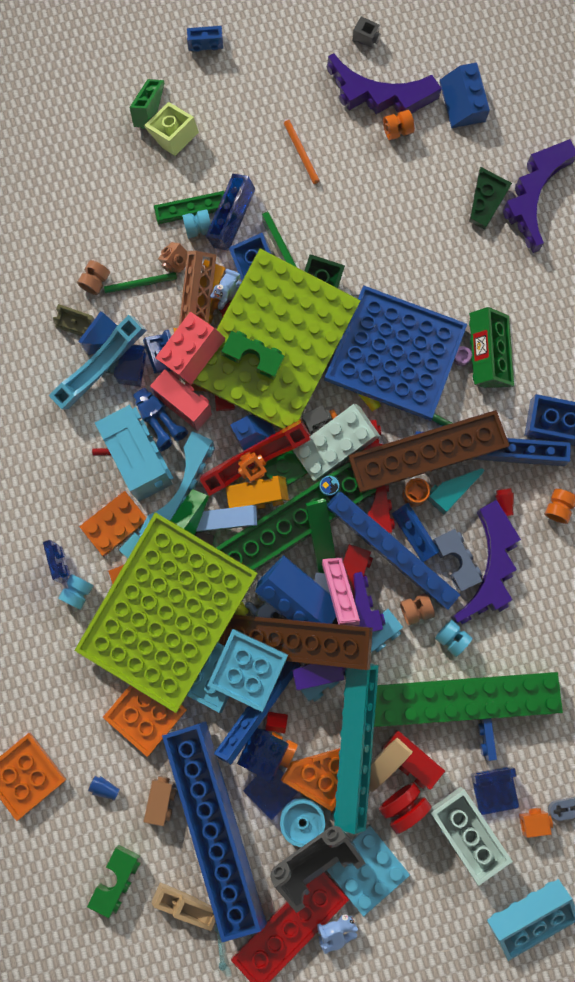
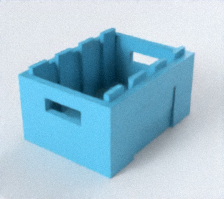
M128 405L95 422V425L129 491L140 502L173 485L171 480L174 478L152 436L148 437L150 433L143 420L139 421L141 416L137 408L132 409L131 405Z

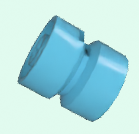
M207 209L198 211L195 216L192 213L182 215L188 239L197 237L199 233L202 235L213 233Z
M71 574L67 581L68 588L62 590L58 599L81 610L86 601L84 595H88L94 585Z
M452 619L435 637L441 645H447V650L455 657L461 654L473 639L467 632H461L460 626Z

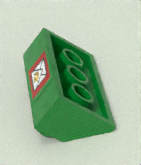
M490 307L469 313L474 385L483 388L514 387L509 315Z

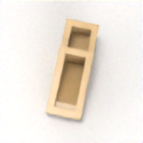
M398 738L392 741L371 762L369 785L371 792L384 783L412 754L413 751Z
M161 882L159 883L152 899L154 908L172 914L176 919L212 931L216 920L211 905Z

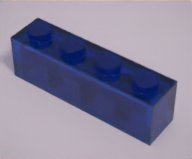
M232 174L206 234V238L213 248L229 251V247L232 246L255 192V187L249 176Z

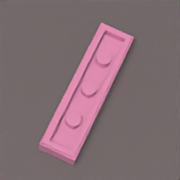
M342 558L323 559L322 566L338 624L359 625L360 619Z

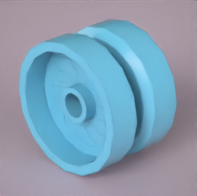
M298 797L285 805L280 818L281 832L285 839L293 846L303 847L324 832V813L317 802L307 797ZM305 819L307 822L301 826L299 820Z

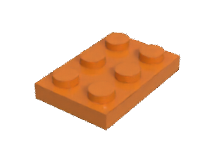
M123 491L79 527L104 557L140 529L147 517L126 491Z

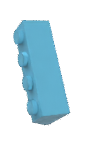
M557 879L554 882H548L540 890L529 893L526 898L519 902L510 904L505 910L494 913L487 921L506 959L509 961L575 923V905L565 887Z

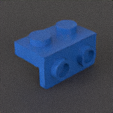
M222 26L187 28L188 50L198 52L201 50L223 49Z
M165 330L162 335L149 336L143 339L154 374L162 373L164 369L168 372L172 371L156 359V356L172 336L169 330Z

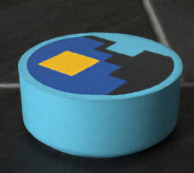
M325 476L320 481V491L326 496L335 495L339 490L338 480L333 476Z

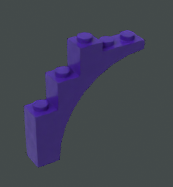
M335 53L328 56L327 70L330 75L334 76L337 86L340 88L339 100L341 104L345 105L349 111L367 102L368 107L373 109L375 114L393 105L397 113L409 110L412 114L440 97L442 88L433 75L408 83L391 84L377 82L353 72L340 61Z
M571 139L531 154L527 162L529 174L519 177L515 185L518 197L508 200L504 206L503 214L505 219L509 220L511 225L517 223L519 231L525 237L526 246L531 249L532 253L538 252L544 244L537 221V203L540 192L552 176L574 163L575 147Z
M497 500L476 512L483 525L487 539L488 557L486 571L481 585L473 598L464 608L451 616L455 623L461 622V624L468 622L472 619L470 615L475 612L480 615L488 610V605L492 611L498 609L501 612L508 608V603L513 600L500 579L504 582L512 578V572L517 570L507 552L518 547L516 543L521 539Z
M362 572L354 573V602L360 619V623L357 626L373 627L372 632L381 631L383 626L386 625L383 613H379V610L371 611L370 609L373 607L371 595L367 596L366 588H369L367 577L363 576ZM309 664L294 669L292 671L296 690L345 680L346 668Z

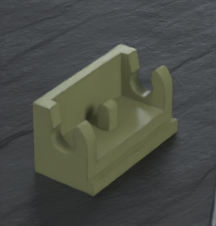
M60 304L56 308L58 312L57 317H53L56 328L81 337L94 321L92 315Z

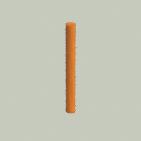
M286 120L284 126L313 184H316L320 180L291 121Z

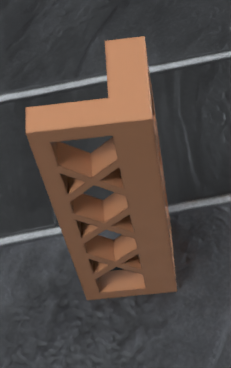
M201 251L187 252L179 326L190 312L196 316L200 314L203 320L208 323L216 254ZM203 257L210 258L209 267L206 269L202 265ZM203 276L207 279V285L204 288L200 285V278ZM202 295L205 299V304L200 308L197 300Z

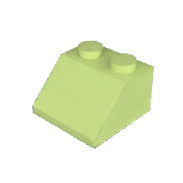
M170 102L144 125L158 144L174 156L199 133L194 117Z

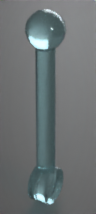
M215 925L214 930L217 933L220 957L218 967L223 971L227 965L224 962L223 946L218 927Z

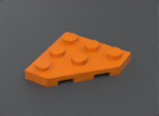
M340 748L292 761L282 776L281 781L333 812L336 807L335 795L338 784L337 772L339 770Z

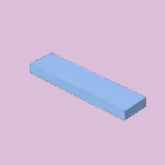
M250 505L204 511L196 532L257 526V507Z

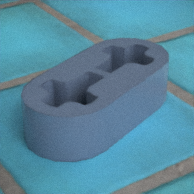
M575 797L551 802L548 806L549 815L558 821L575 818V809H570V807L575 806ZM557 805L560 808H566L565 811L560 812V816L553 812V810H556Z

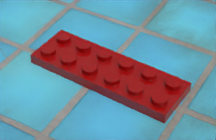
M325 872L306 884L310 893L305 894L303 897L305 907L296 913L286 901L267 921L263 930L255 933L232 956L231 961L250 982H270L318 933L317 924L325 925L349 901L347 895Z

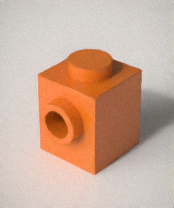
M541 808L528 809L529 813L519 814L522 835L525 837L552 835V818L548 816L547 812L541 811Z

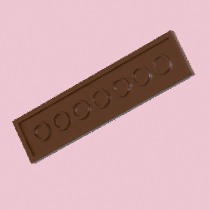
M497 410L357 452L348 455L359 492L363 493L509 447V443Z
M234 614L220 638V644L225 646L231 631L234 629L288 654L286 661L370 670L373 627Z

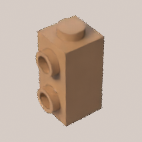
M158 776V779L152 780L144 823L164 826L166 821L170 822L172 809L169 808L171 800L174 801L177 788H173L174 782H170V778Z

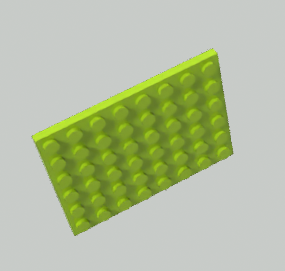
M259 249L216 329L226 339L194 380L193 384L280 429H284L300 419L361 300ZM231 331H240L246 334L248 339L252 341L257 339L263 342L265 347L269 349L273 347L282 352L284 360L274 380L257 373L260 361L254 354L244 355L239 364L222 356L221 351Z
M154 513L74 651L177 713L258 573L160 514Z

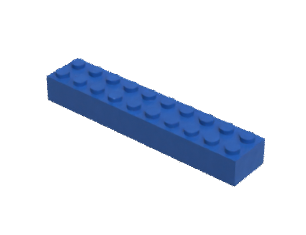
M201 722L162 735L221 941L226 942L261 932L267 922L218 758L214 754L215 748L207 722Z

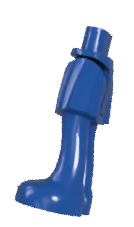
M142 388L133 395L142 420L148 422L157 435L156 446L160 452L167 450L173 441L158 422V418L166 425L175 441H180L187 436L188 430L186 427L178 426L170 419L165 411L166 406L152 392L149 393L146 388Z

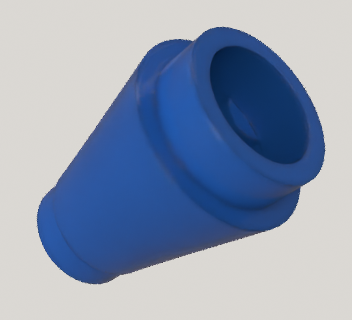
M94 776L88 789L94 796L114 801L120 790L102 776Z

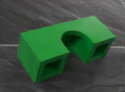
M231 331L221 351L223 357L238 364L244 355H256L260 361L257 373L272 380L275 379L284 360V355H282L280 350L273 347L269 349L264 346L263 342L257 339L252 341L247 338L246 334L240 331Z
M118 845L106 868L116 874L117 883L113 887H107L100 883L96 887L87 908L107 918H110L113 913L117 914L122 904L119 899L122 893H127L132 883L128 880L131 874H136L141 864L138 862L140 855Z

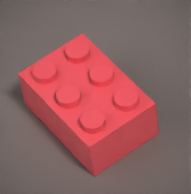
M190 312L156 356V359L189 384H192L226 338L213 326Z
M164 369L150 385L154 396L198 431L212 415L211 406L208 404L209 400L201 394L198 396L194 393L195 389L188 383L183 384L179 381L180 377L175 372H168Z

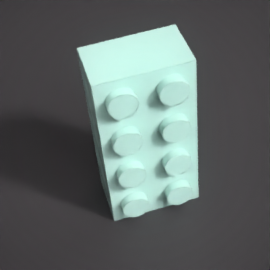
M353 404L312 434L310 441L293 449L313 481H320L348 461V455L360 452L381 436L361 407Z
M459 787L432 806L429 811L430 815L478 886L513 862L465 789Z

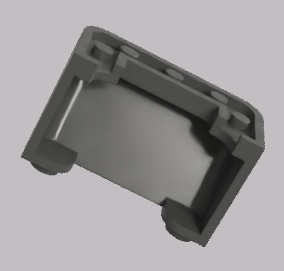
M332 826L277 864L272 869L270 877L276 890L297 913L305 907L303 903L304 895L310 893L306 884L339 861L344 868L348 866L347 864H352L356 869H359L366 863L351 838L340 827Z

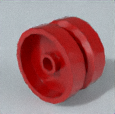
M414 782L396 791L378 808L385 819L392 818L389 825L396 834H400L415 825L432 808L425 797L418 798L420 790Z

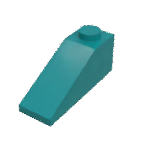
M481 468L442 482L439 486L435 484L431 488L430 496L427 500L444 515L485 470Z

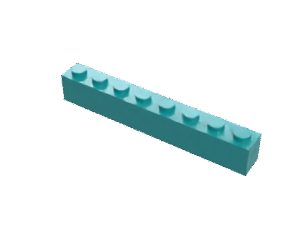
M370 664V670L346 668L345 670L346 684L344 689V708L342 710L343 721L340 732L341 747L339 751V770L337 772L338 784L335 795L334 826H338L343 831L351 834L366 831L379 665Z

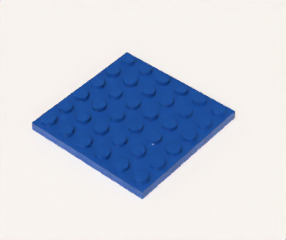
M363 285L358 297L361 301L338 344L324 381L431 421L467 323Z

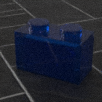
M133 344L118 359L119 363L118 367L115 366L114 377L119 384L141 387L147 355L145 346Z

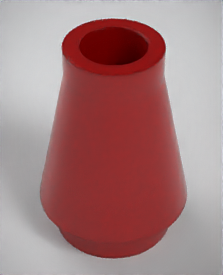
M512 489L496 490V500L506 516L514 515V492L512 493Z

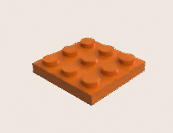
M130 685L102 718L146 757H149L163 740L162 735L168 734L188 709L181 705L178 712L175 713Z
M31 732L0 756V800L16 821L25 816L67 780Z

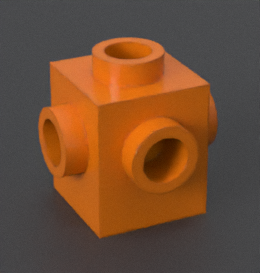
M250 452L246 453L240 458L241 461L238 462L240 468L237 470L243 479L248 478L250 482L261 479L264 473L267 472L264 468L266 462L261 455L256 456L254 452L252 454ZM253 462L255 464L254 468L249 469L248 465Z

